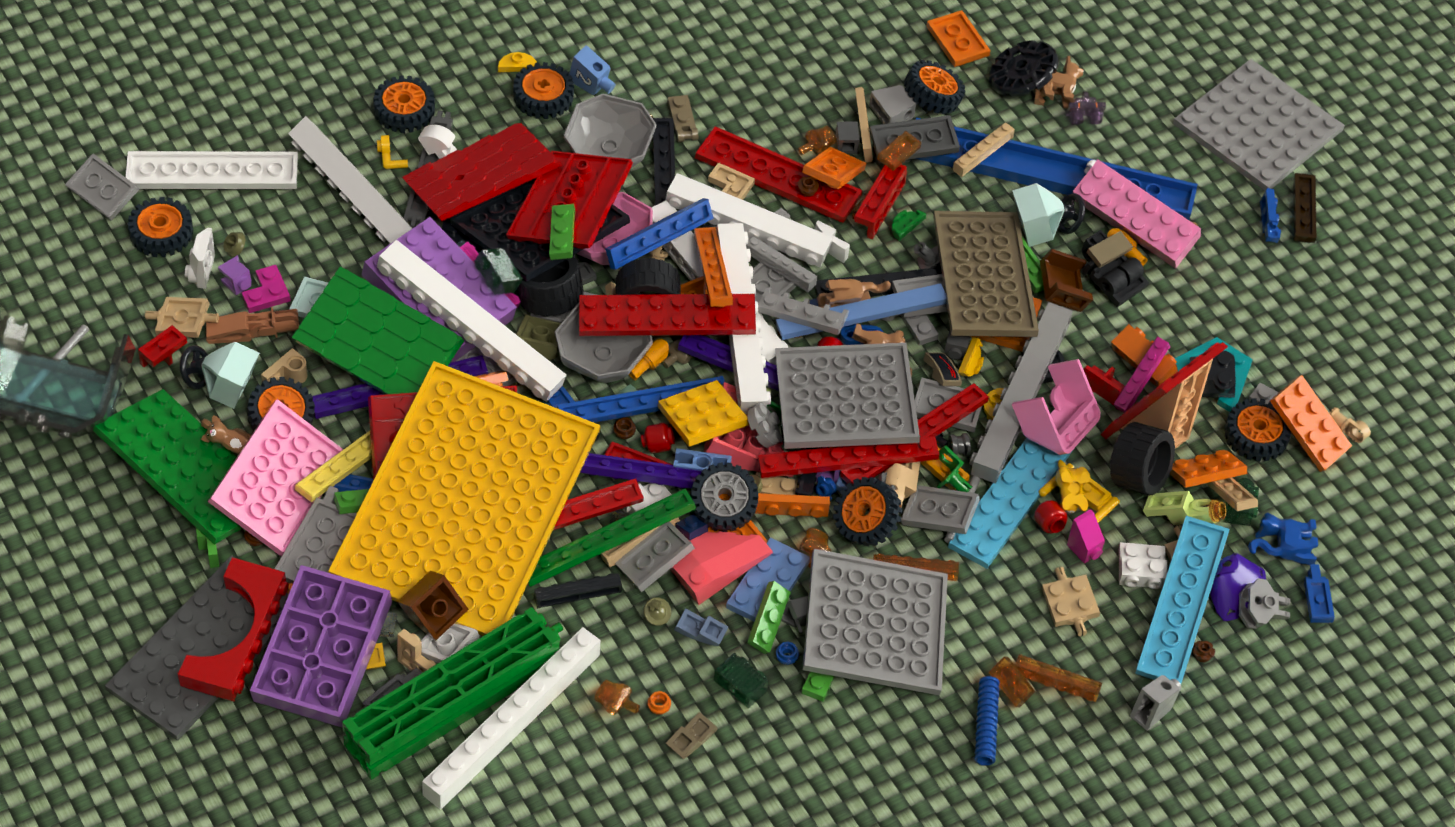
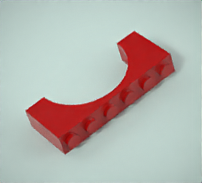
M232 557L223 576L225 587L241 595L253 608L255 615L252 628L241 643L227 652L206 657L186 655L178 672V679L181 687L234 702L237 694H241L244 688L246 674H250L252 671L253 658L255 654H259L261 651L264 634L267 635L270 631V620L273 615L278 613L280 607L279 600L282 595H286L289 583L286 581V575L283 571Z

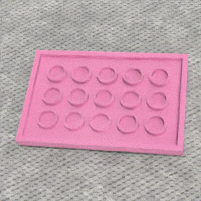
M277 399L273 402L208 502L282 557L314 501L310 502L295 491V485L343 449Z

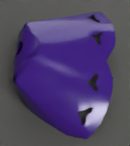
M1238 553L1220 560L1210 591L1215 609L1223 621H1230L1240 617L1239 593L1248 583H1254L1258 578L1266 579V573L1263 568ZM1227 561H1230L1232 563L1228 567L1223 566V564ZM1246 602V603H1245V606H1246L1247 609H1248V604H1249V602ZM1229 609L1236 611L1235 613L1231 612L1229 615H1227Z

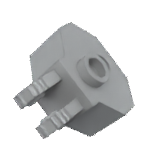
M1258 578L1254 583H1248L1239 593V616L1247 628L1257 629L1267 624L1271 618L1282 620L1290 618V612L1279 610V605H1290V599L1281 597L1279 593L1274 592L1266 579ZM1246 602H1249L1248 609L1245 606Z

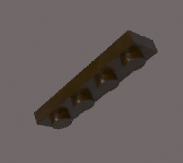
M1295 173L1293 178L1294 241L1315 243L1317 238L1316 175Z

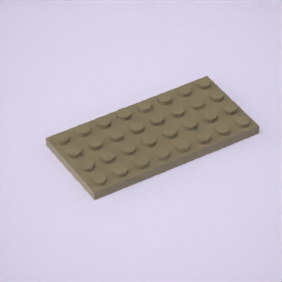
M934 211L933 219L944 291L947 298L946 304L951 336L1038 337L1039 329L1018 213Z

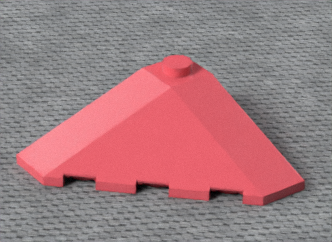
M724 382L723 388L738 405L736 387ZM750 425L709 439L705 442L704 452L732 456V466L736 467V465H739L741 469L760 472L758 455L782 453L785 451L781 447L784 443L783 441L770 448L764 447L756 438L759 435L756 429L751 430Z
M721 531L718 533L706 532L689 540L695 549L670 568V570L697 604L700 605L770 556L773 551L760 535L750 534V536Z

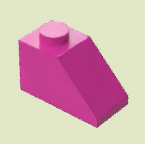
M1089 509L1073 520L1067 546L1084 564L1091 559L1096 560L1103 553L1102 549L1105 539L1094 512Z

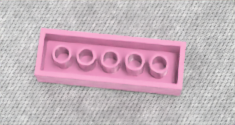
M1100 160L1094 163L1073 190V193L1079 194L1083 198L1085 208L1113 227L1124 230L1138 244L1175 269L1201 237V228Z

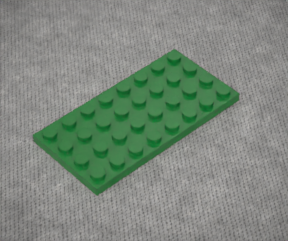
M164 389L94 424L93 431L214 545L243 529L208 502L237 456L219 443L201 440L202 436L206 434L207 429L202 427L201 423Z

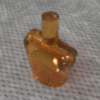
M828 125L810 130L805 135L808 143L799 147L798 151L800 155L811 150L821 154L837 143V138Z
M809 528L800 544V549L810 554L808 563L810 568L814 549L831 552L828 546L829 536L816 528Z
M606 679L595 694V701L601 703L605 710L612 715H616L622 707L635 714L640 708V705L629 700L632 690L625 684L614 683Z

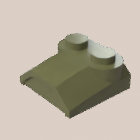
M526 314L516 335L547 360L555 359L559 354L555 331L561 323Z

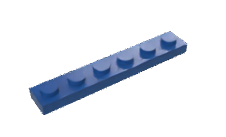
M702 198L605 248L610 268L616 270L626 263L714 219L709 199Z

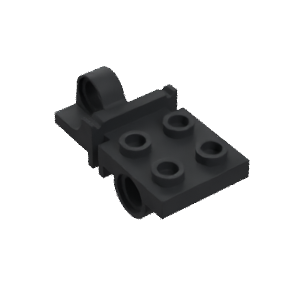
M1099 230L1087 238L1083 244L1082 254L1088 263L1084 265L1081 273L1084 277L1091 273L1089 277L1115 306L1119 307L1144 290L1149 285V281L1143 276L1144 268L1141 262L1134 257L1127 259L1125 255H1122L1101 268L1095 264L1087 254V250L1108 238L1102 230Z

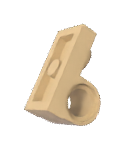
M292 348L261 374L262 381L267 380L270 382V378L275 377L276 380H279L280 377H285L287 381L289 378L294 379L295 384L297 382L303 383L308 376L306 359Z

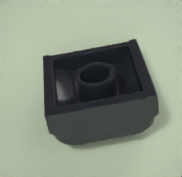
M1222 351L1213 358L1202 397L1235 398V358L1230 352ZM1190 357V362L1193 361L1196 357Z

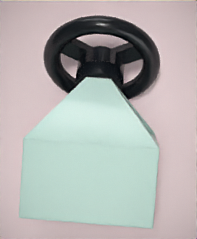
M1037 183L1012 190L1018 217L1029 247L1053 240L1057 229L1063 234H1072L1083 222L1085 203L1079 194L1071 193L1060 200ZM1075 200L1078 202L1079 205L1078 214H1076V211L1074 209ZM1069 220L1076 221L1070 228L1064 227Z
M237 342L219 348L209 355L202 347L191 345L184 350L180 358L181 377L185 384L192 389H201L206 385L209 398L234 409L252 375L260 353ZM193 352V360L190 366L186 368L188 356ZM196 374L201 381L195 383L188 375Z

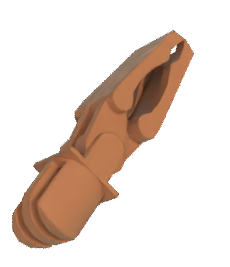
M271 307V311L248 314V312L244 311L221 316L218 323L206 322V341L209 344L247 342L251 341L252 338L275 335L278 338L277 333L298 330V310L289 309L274 312L273 307Z

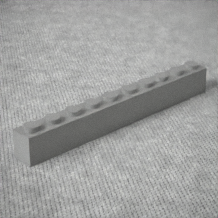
M1048 302L1045 310L1041 309L1037 319L1039 321L1038 337H1032L1030 341L1026 340L1023 348L1024 355H1019L1015 365L1017 370L1016 372L1012 371L1009 376L1008 384L1010 385L1008 388L1004 387L1000 397L1002 402L1001 404L997 403L994 408L993 416L995 417L993 420L989 419L986 425V436L980 437L977 448H979L978 453L973 452L969 463L972 465L971 475L996 484L1021 431V426L1012 403L1036 398L1048 373V366L1052 364L1070 325L1072 310Z

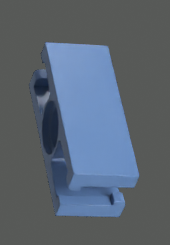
M676 448L673 467L702 471L705 468L707 470L712 464L717 466L718 463L723 462V465H727V462L731 463L732 456Z

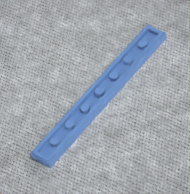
M940 283L831 307L830 310L842 313L844 309L849 310L848 317L843 325L844 327L944 305L947 298ZM776 319V326L782 340L821 332V330Z

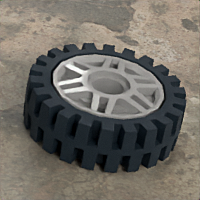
M721 462L717 466H714V464L710 465L707 470L706 468L703 469L701 474H698L691 490V498L696 506L693 512L699 520L708 524V527H712L714 531L721 529V532H727L729 529L735 531L737 527L742 528L754 516L758 505V487L754 482L753 476H749V472L746 469L742 470L741 466L736 465L735 467L732 466V463L728 462L727 465H723V462ZM727 494L730 496V499L723 501L719 496Z

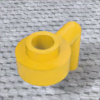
M381 135V140H377V152H382L383 167L385 169L408 168V159L391 160L389 135Z

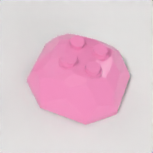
M619 192L613 205L629 215L630 223L595 242L590 248L583 249L576 254L601 265H609L605 248L652 225L653 209L632 196Z

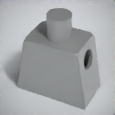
M898 85L871 91L869 106L883 124L911 120L915 115L916 104L920 102H914V97H909L905 88Z
M1161 675L1143 687L1130 717L1148 731L1172 709L1181 690L1180 682L1176 679L1169 680L1166 676Z

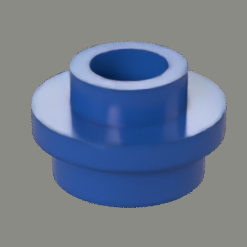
M783 642L776 649V658L783 664H793L799 658V650L794 643Z

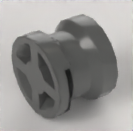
M962 433L961 436L949 435L948 447L956 455H970L971 446L968 433Z

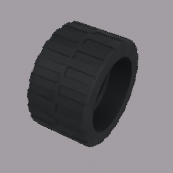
M574 255L572 258L562 261L528 282L514 273L521 306L527 312L537 316L548 317L564 314L575 308L579 303V295H584L580 266Z
M641 258L633 260L630 263H626L618 271V275H616V295H649L639 293L644 291L657 292L654 294H681L680 274H678V270L673 265L660 259Z
M1138 422L1128 424L1119 434L1111 454L1110 475L1113 483L1116 486L1149 496L1159 492L1165 485L1173 466L1175 441L1169 431Z

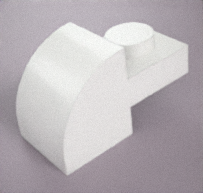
M425 126L418 137L428 155L436 153L439 159L457 150L452 144L456 136L443 126Z

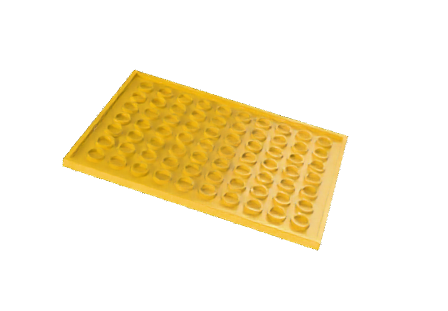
M433 361L328 573L390 590L391 598L396 602L430 570L445 575L469 609L454 624L473 628L482 636L488 634L512 619L600 431V425Z

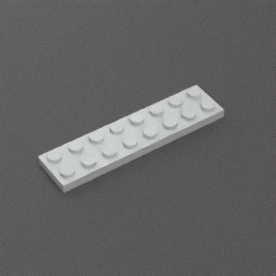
M128 151L126 178L139 189H297L298 152Z

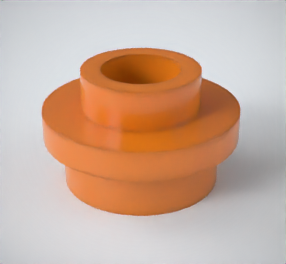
M654 692L648 698V708L655 714H665L671 708V699L665 692Z

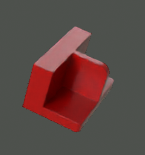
M171 325L138 349L140 364L143 367L148 364L154 367L164 360L168 365H171L173 363L172 354L187 344V337Z
M1086 365L1083 370L1092 391L1114 405L1125 385L1113 378L1115 368L1111 367L1105 373L1095 365L1093 367Z

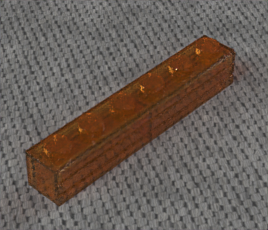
M873 555V560L948 574L947 580L957 581L959 562L953 560L943 561L940 559L912 558L910 556Z
M1020 654L1013 674L1019 677H1025L1031 681L1039 682L1094 702L1097 701L1102 686L1101 682Z

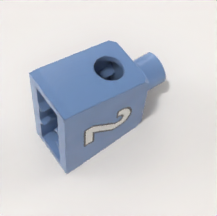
M587 45L573 57L569 75L572 76L576 86L595 95L601 89L609 94L616 85L608 78L610 66Z

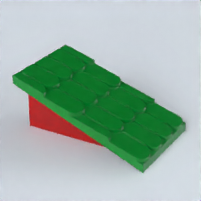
M341 266L292 336V339L298 344L385 395L418 392L433 361L448 366L464 342L463 338L455 332L431 320L430 317L395 299L392 295L373 286L368 281Z

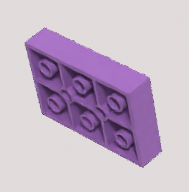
M431 217L397 239L503 325L513 320L517 308L515 304ZM391 244L364 261L362 276L370 284L430 317L431 320L463 338L464 342L451 362H455L476 347L473 343L467 342L458 331L451 329L439 316L433 315L428 307L417 302L409 292L399 288L396 282L389 276H385L379 271V268H377L379 256Z
M301 565L251 686L250 693L253 701L342 727V721L348 717L392 604L390 590Z

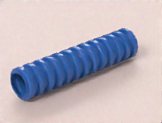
M992 676L980 678L978 688L974 760L976 763L984 766L992 765L996 761L995 749L1000 681Z

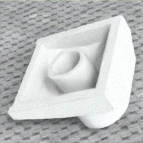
M206 228L197 234L194 246L189 254L190 265L185 267V278H188V282L195 283L197 288H207L213 266L215 250L212 228Z
M453 624L436 641L426 634L421 640L422 656L440 663L478 640V631L467 626Z

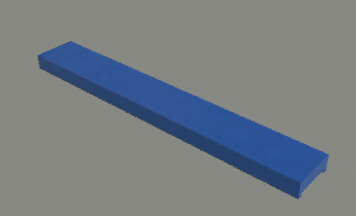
M954 127L960 145L958 153L914 159L953 168L954 162L986 138L988 134ZM1009 140L969 172L1028 186L1037 183L1049 191L1068 195L1073 193V190L1086 175L1084 170L1088 167L1087 163L1094 159ZM1103 162L1186 219H1190L1198 184Z

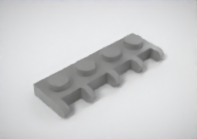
M769 287L765 289L758 303L759 313L839 335L849 314V310L846 309L842 313L832 311L828 304H825L824 308L811 305L810 299L807 298L803 302L790 299V293L785 292L783 296L771 293L772 288Z

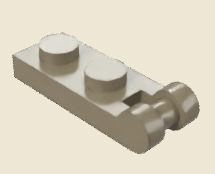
M688 95L668 97L667 103L671 118H673L677 142H684L686 139L698 140V129L695 125Z

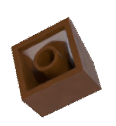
M431 570L398 601L409 619L434 641L441 637L469 610L445 575Z

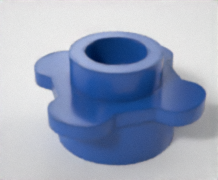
M819 476L814 490L819 496L830 497L831 501V495L837 490L836 484L831 478Z

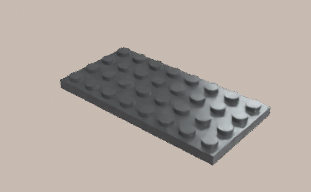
M232 555L105 685L109 693L177 741L219 698L180 686L178 672L186 655L206 657L227 652L245 639L254 622L255 613L251 605L241 595L225 587L223 576L233 557ZM288 593L285 596L282 595L279 600V611L270 620L271 628L269 633L263 636L260 653L269 645L288 598ZM260 653L255 654L253 661L260 655Z

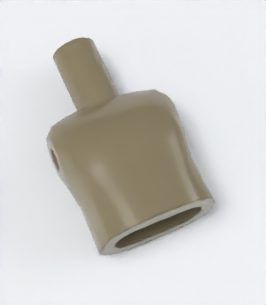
M682 337L669 345L668 353L670 356L662 362L665 368H669L676 361L681 364H687L693 357L678 350Z

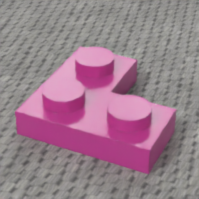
M277 265L255 270L261 287L242 292V298L249 313L291 301L290 294Z

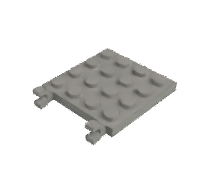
M329 486L323 500L316 497L275 567L276 570L285 572L287 582L294 583L301 565L328 573L357 513H338L334 502V492L339 491L337 488Z

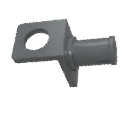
M919 242L923 248L918 244L915 245L914 253L920 256L917 258L920 269L935 268L940 264L938 245L932 249L924 242Z

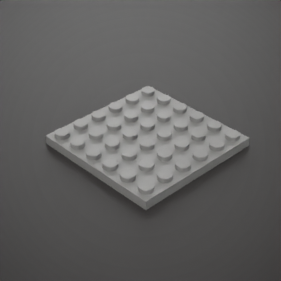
M1252 59L1248 60L1175 117L1173 125L1264 191L1267 188L1272 189L1341 133L1345 126Z
M907 343L775 348L784 449L919 443L920 435Z
M814 549L811 560L802 670L940 695L942 691L948 574Z

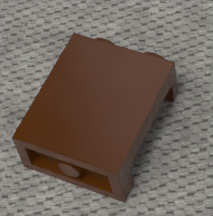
M1051 249L1040 260L1046 301L1082 312L1093 301L1092 293L1083 291L1080 270L1086 264V260Z

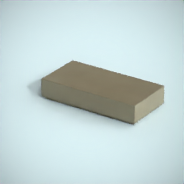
M1119 231L1088 248L1087 254L1101 268L1131 251L1133 246L1124 234Z

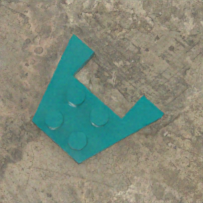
M1218 337L1176 357V365L1179 371L1190 363V357H1197L1203 354L1217 342L1220 344L1222 342L1225 343L1228 348L1224 351L1230 352L1235 358V398L1220 397L1217 405L1228 412L1236 406L1253 359Z

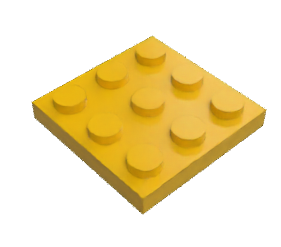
M718 380L658 401V408L689 447L749 425L748 417Z

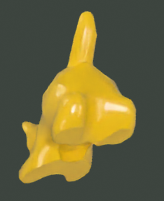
M1059 460L1056 483L1060 488L1062 498L1060 506L1069 513H1074L1078 508L1081 511H1086L1088 509V501L1083 493V485L1090 481V473L1085 467L1067 468L1066 463Z

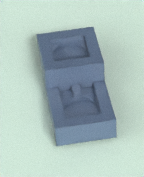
M685 609L674 630L696 641L719 646L728 626L709 615L707 619H704Z

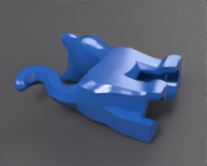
M1265 513L1260 521L1259 531L1255 534V538L1259 539L1249 542V551L1251 554H1255L1256 548L1260 547L1271 556H1280L1283 559L1293 560L1301 564H1315L1317 557L1311 554V551L1319 545L1318 538L1312 537V530L1317 528L1316 520L1311 519L1308 523H1302L1293 519H1279L1270 513ZM1276 535L1278 539L1277 548L1272 547L1266 540L1260 537Z

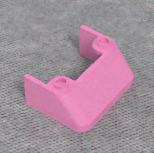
M1079 359L1049 364L1048 369L1056 385L1050 394V402L1054 406V410L1051 413L1044 397L1012 403L1023 435L1058 455L1071 453L1100 420L1099 406Z

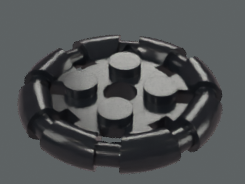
M1035 40L1017 43V46L1013 48L1008 47L995 58V63L990 67L989 82L992 88L1001 95L1007 96L1010 94L1011 97L1029 95L1030 91L1043 88L1053 78L1052 74L1056 73L1058 69L1059 58L1056 50L1048 43L1042 41L1037 43Z

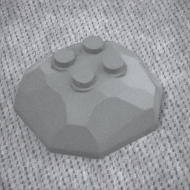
M600 94L576 104L565 131L564 139L573 153L631 159L633 162L632 168L645 158L656 129V123L643 103Z
M579 303L555 331L563 365L604 383L618 381L627 377L653 344L651 335L579 336Z

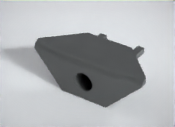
M808 596L790 600L786 604L781 619L782 622L797 628L799 634L803 633L801 626H806Z

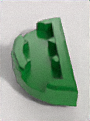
M903 210L894 217L892 224L894 237L900 241L924 221L927 214L920 210L916 212Z

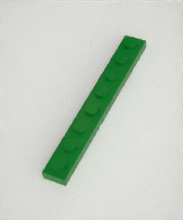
M685 488L540 557L528 584L532 587L696 509L695 503Z

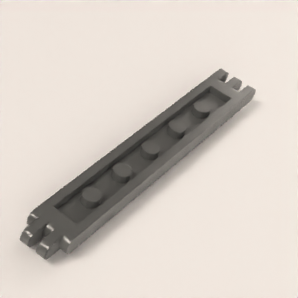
M438 110L437 116H432L430 125H440L451 131L453 126V119L450 118L451 112L446 111L445 117H442L443 111ZM423 147L418 168L429 162L434 163L439 160L436 153L428 155ZM411 189L403 218L407 223L411 221L412 228L416 227L417 222L420 224L427 219L430 209L413 189Z

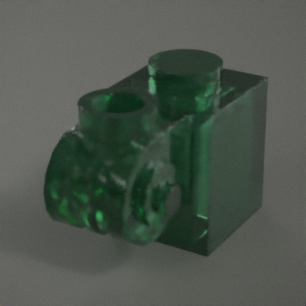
M1239 479L1238 483L1258 499L1259 487L1254 486L1250 479ZM1225 501L1223 522L1250 526L1252 518L1257 517L1258 507L1236 511Z

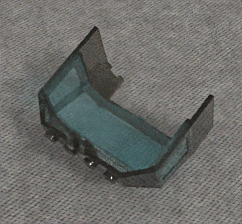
M0 303V421L4 422L6 418L13 420V424L21 427H27V424L36 427L38 431L49 433L52 430L58 432V436L71 439L72 436L80 437L93 432L95 425L105 422L108 417L114 414L136 350L129 335H123L121 346L115 348L109 371L106 372L71 363L68 360L56 359L23 350L30 324L23 323L21 326L14 323L16 318L9 316Z

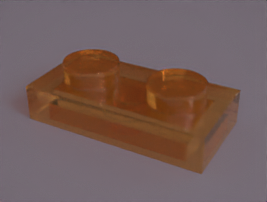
M905 131L878 154V160L894 171L921 148L922 142Z
M1003 657L989 671L992 677L1000 681V688L1015 707H1021L1036 692L1009 657Z

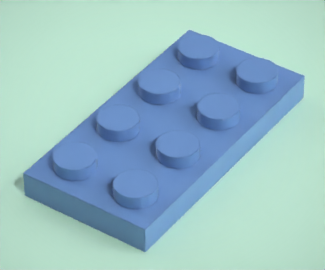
M770 538L766 544L773 553L748 570L727 601L726 608L755 622L768 582L775 581L791 591L810 563L809 556Z

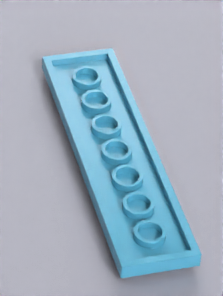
M1026 438L1002 470L996 484L993 483L979 501L967 533H956L953 541L949 542L948 548L988 569L1040 497L1038 491L1056 475L1059 470L1058 461L1062 460L1065 462L1071 453L1058 455Z
M1185 517L1135 674L1153 680L1164 675L1169 680L1176 679L1182 684L1230 529L1193 517Z

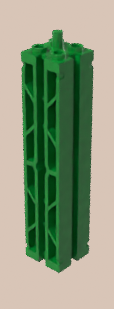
M530 607L522 615H517L355 713L354 717H349L342 721L345 734L343 736L344 747L354 759L360 762V767L371 780L376 778L381 772L389 770L517 691L559 650L560 636L558 633L563 631V626L558 622L551 627H545L547 623L544 616Z

